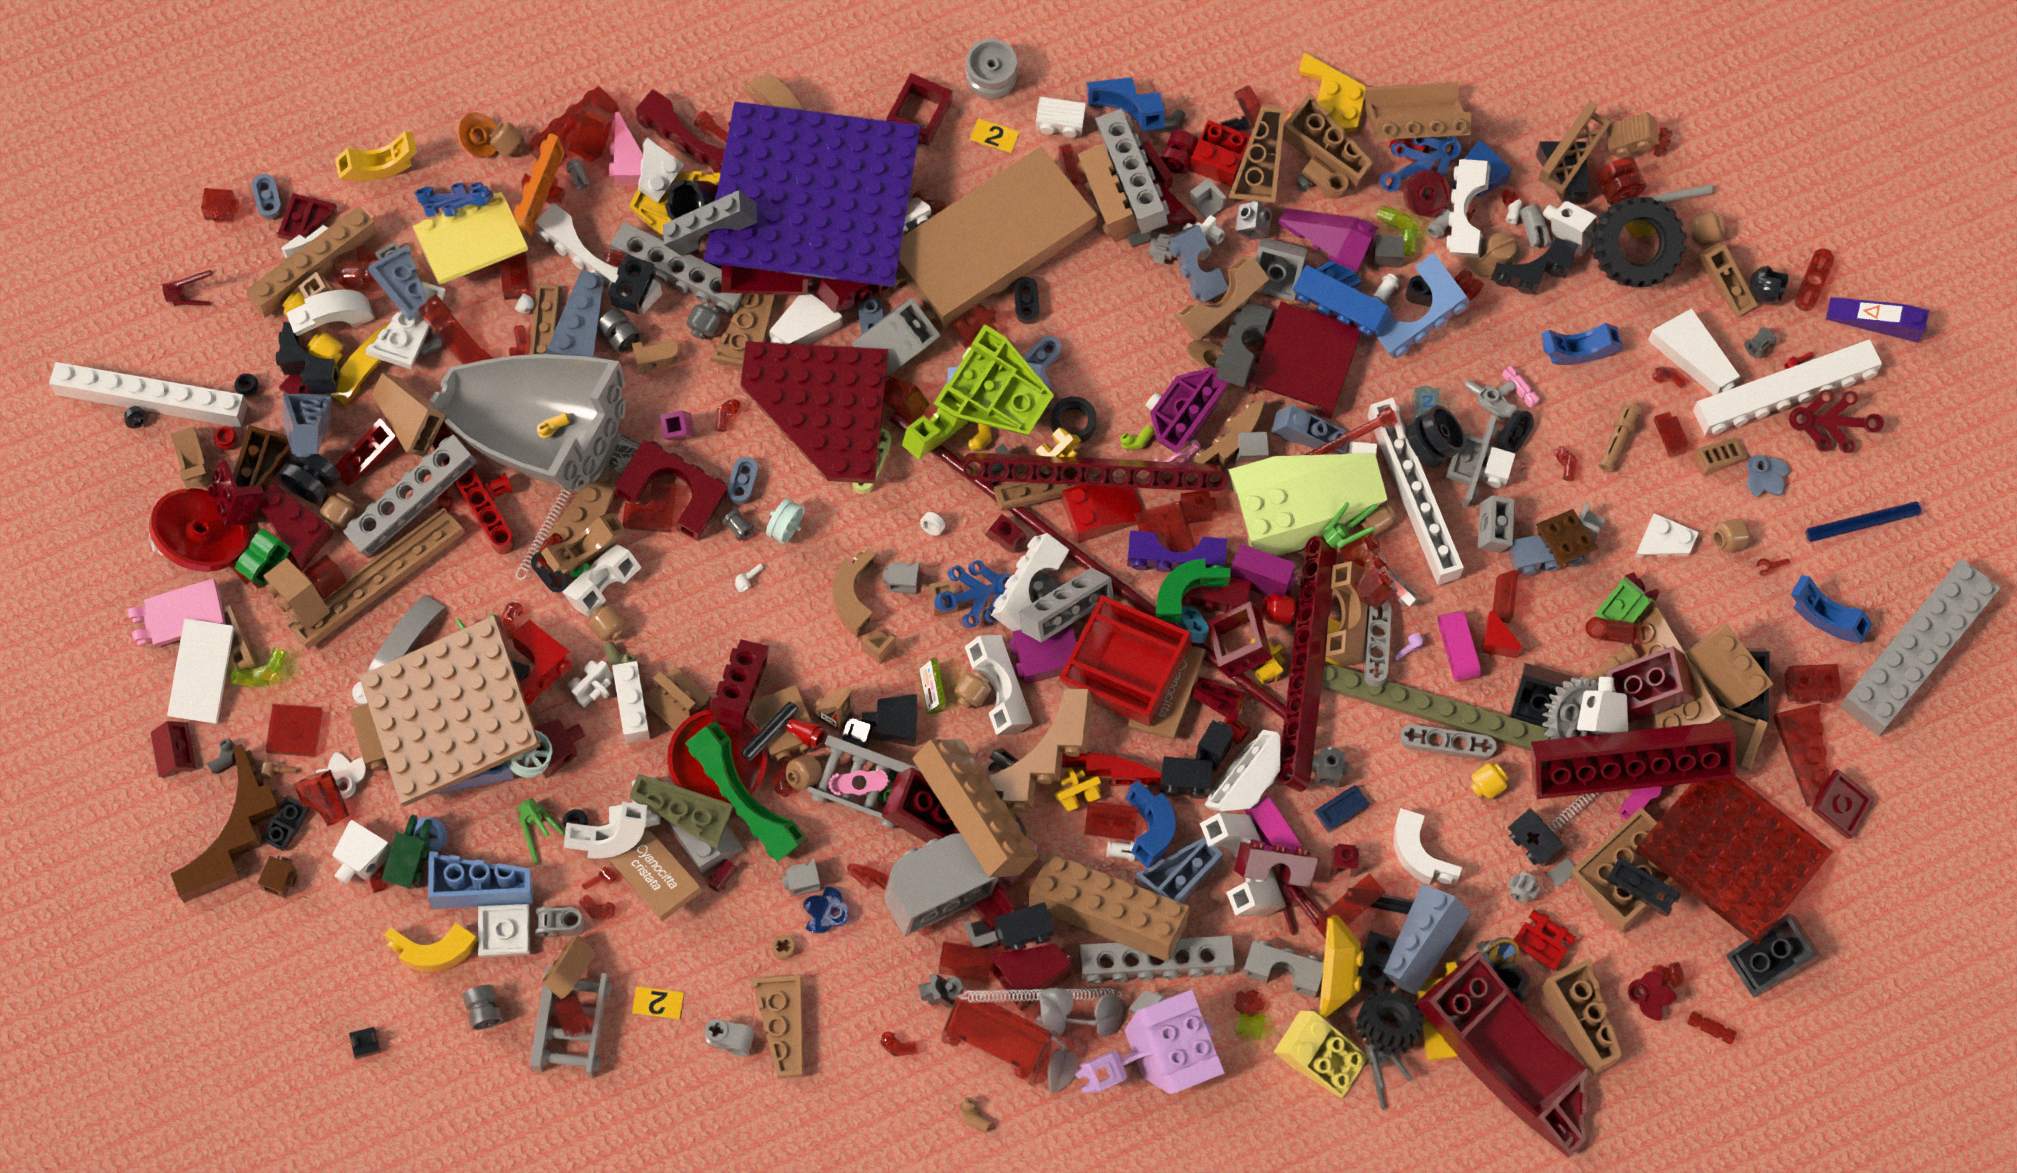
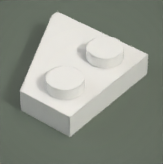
M647 138L643 143L644 150L638 190L658 203L684 164Z
M1653 514L1635 556H1689L1699 532Z

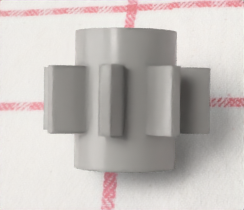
M1160 233L1158 239H1151L1148 255L1153 256V262L1164 264L1165 259H1172L1173 255L1169 249V235Z
M1521 872L1519 876L1514 874L1507 885V888L1511 889L1510 897L1520 903H1526L1528 899L1533 901L1540 890V887L1535 886L1537 879L1526 872Z

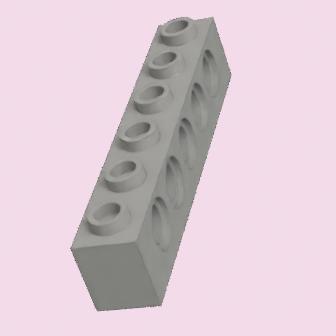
M1122 109L1095 118L1099 133L1141 234L1168 225L1166 215L1170 214L1167 203L1165 200H1160L1162 193L1158 183L1153 184L1152 180H1155L1151 166L1146 167L1145 165L1148 163L1144 150L1139 151L1138 147L1141 146L1137 133L1132 134L1131 132L1134 127L1130 116L1125 117Z
M623 222L610 243L611 253L616 260L625 262L627 255L654 263L656 270L655 278L662 283L668 282L682 293L689 292L695 295L699 301L715 305L723 313L727 314L729 312L734 315L741 306V301L745 296L744 293L714 292L716 289L721 288V269L705 263L689 253L681 256L666 247L664 241L626 222ZM635 248H641V249H642L640 252H633V251H632V250L635 249ZM656 258L663 259L661 262L658 263L653 262V260ZM677 268L683 269L680 273L673 272ZM698 278L704 279V281L701 283L694 282V280Z
M452 435L445 438L434 452L422 458L417 467L407 471L400 482L395 486L389 487L384 492V496L377 502L368 505L365 512L359 518L351 520L343 532L357 549L369 558L478 461L457 437ZM450 458L448 465L442 467V462ZM432 474L431 479L428 482L423 483L424 478L427 475ZM413 490L412 496L405 499L407 492ZM395 506L394 512L387 515L388 509ZM376 522L375 529L369 531V526Z
M1232 936L1179 939L1169 961L1163 960L1164 963L1161 965L1152 964L1150 961L1153 957L1152 955L1119 942L1080 945L1082 981H1088L1090 984L1101 983L1103 979L1124 982L1128 978L1136 977L1141 981L1151 980L1153 976L1174 979L1178 978V975L1185 974L1193 978L1201 977L1204 973L1224 976L1228 975L1229 972H1233L1234 968ZM1209 953L1214 957V960L1212 962H1205L1201 959V955ZM1182 954L1187 956L1189 961L1181 964L1176 961L1175 957ZM1127 958H1135L1139 964L1135 967H1130L1125 963V960ZM1109 959L1112 961L1113 966L1111 968H1103L1100 965V961Z

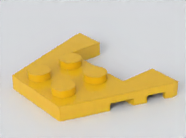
M1304 53L1299 75L1322 81L1317 103L1328 111L1329 117L1336 125L1339 124L1344 129V132L1357 131L1366 86Z
M693 171V173L679 172L658 203L637 189L629 209L663 237V224L672 221L665 208L670 194L668 193L669 188L680 180L710 181L718 186L720 173L710 175L702 174L700 171Z

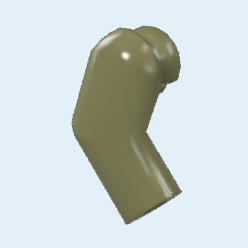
M608 642L603 646L611 665L636 661L635 656L631 653L629 655L619 654L614 642Z

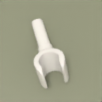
M759 564L750 572L739 574L736 577L735 586L740 593L751 587L748 580L761 571L763 566Z

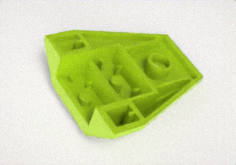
M984 324L973 341L971 349L949 383L944 386L933 405L955 418L1028 436L1054 394L1007 338Z

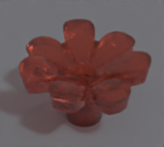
M1666 127L1660 129L1658 133L1660 143L1654 145V156L1658 158L1661 155L1666 156L1668 152L1666 147L1670 145L1671 140L1669 138L1673 134L1672 130H1668Z

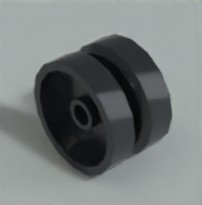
M1436 405L1426 411L1423 416H1419L1407 423L1406 437L1415 455L1429 467L1435 468L1448 460V457H1453L1465 449L1466 440L1461 425L1455 416L1443 406Z
M318 453L311 454L308 457L291 454L290 460L292 464L285 463L277 474L278 478L298 496L313 504L321 505L329 495L327 487L333 488L341 478L340 472L332 463Z

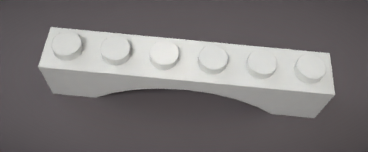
M552 203L535 221L537 236L543 242L547 243L549 241L554 245L555 250L560 255H567L571 258L577 268L581 270L584 268L588 272L604 278L603 283L609 290L611 283L616 282L618 278V268L606 264L593 256L577 237L571 215L555 203ZM635 271L632 272L630 275L637 276L640 274V272ZM655 279L641 307L640 312L643 314L662 295L661 284ZM624 292L621 295L629 296L631 292Z

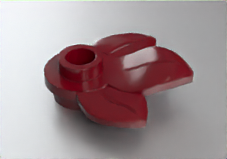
M1649 971L1641 979H1636L1630 983L1628 996L1631 1001L1639 1004L1641 1012L1646 1017L1661 1021L1663 1019L1662 1006L1672 1004L1676 1001L1677 996L1672 988L1662 984L1663 973ZM1639 987L1643 990L1644 994L1639 992Z

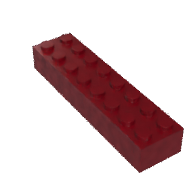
M1730 721L1532 741V784L1536 798L1546 799L1735 779L1736 736Z

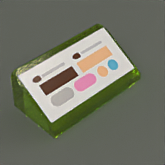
M932 658L919 668L928 714L945 712L946 710L938 659Z

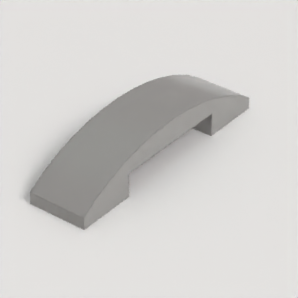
M427 595L422 596L391 631L367 672L407 655L428 626L432 627L445 610V607Z

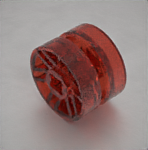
M1627 157L1615 160L1597 172L1596 180L1603 190L1602 193L1609 205L1616 204L1620 200L1637 197L1646 189V182L1642 174L1639 173L1640 170L1634 158Z

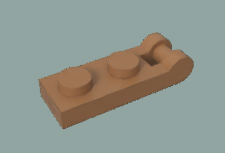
M228 605L222 609L226 625L235 627L228 667L235 677L246 668L252 669L256 667L257 663L251 653L234 608ZM242 654L244 659L236 662L235 657Z

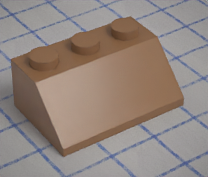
M1725 622L1685 651L1729 710L1753 700L1773 685L1759 664Z

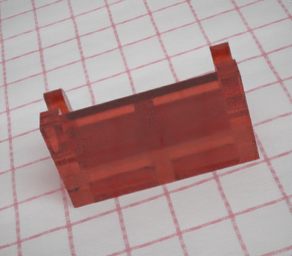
M526 252L499 261L504 299H520L523 293L531 297Z
M1088 801L1084 835L1134 841L1138 807Z

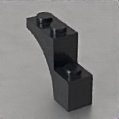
M1555 237L1551 247L1534 261L1519 265L1497 262L1491 281L1503 287L1509 286L1518 289L1524 294L1535 295L1544 271L1553 277L1566 278L1578 244Z
M283 322L282 332H279L278 336L280 349L276 352V364L281 367L283 374H301V382L306 386L309 394L338 393L340 371L335 360L318 358L304 351L299 346V336L294 334L290 322Z

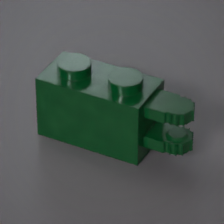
M412 814L408 820L405 832H396L382 876L383 881L408 889L417 888V885L422 883L424 877L422 868L424 862L429 859V851H432V847L429 846L431 840L428 839L432 828V820L426 819L422 825L420 836H416L414 831L418 823V817Z

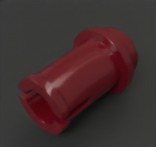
M724 859L715 874L708 878V886L716 892L725 890V884L734 871L737 870L736 865Z

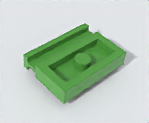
M1625 577L1595 614L1611 629H1615L1620 633L1619 636L1623 637L1653 600L1645 596L1639 587Z

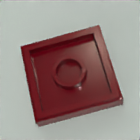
M1836 769L1830 775L1811 811L1846 839H1852L1874 797L1839 769Z

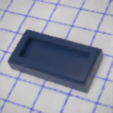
M1353 785L1316 809L1314 814L1329 833L1369 807V803L1357 786Z

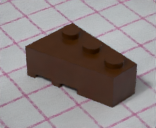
M251 425L248 426L233 472L237 487L261 485L263 491L292 454L287 435Z

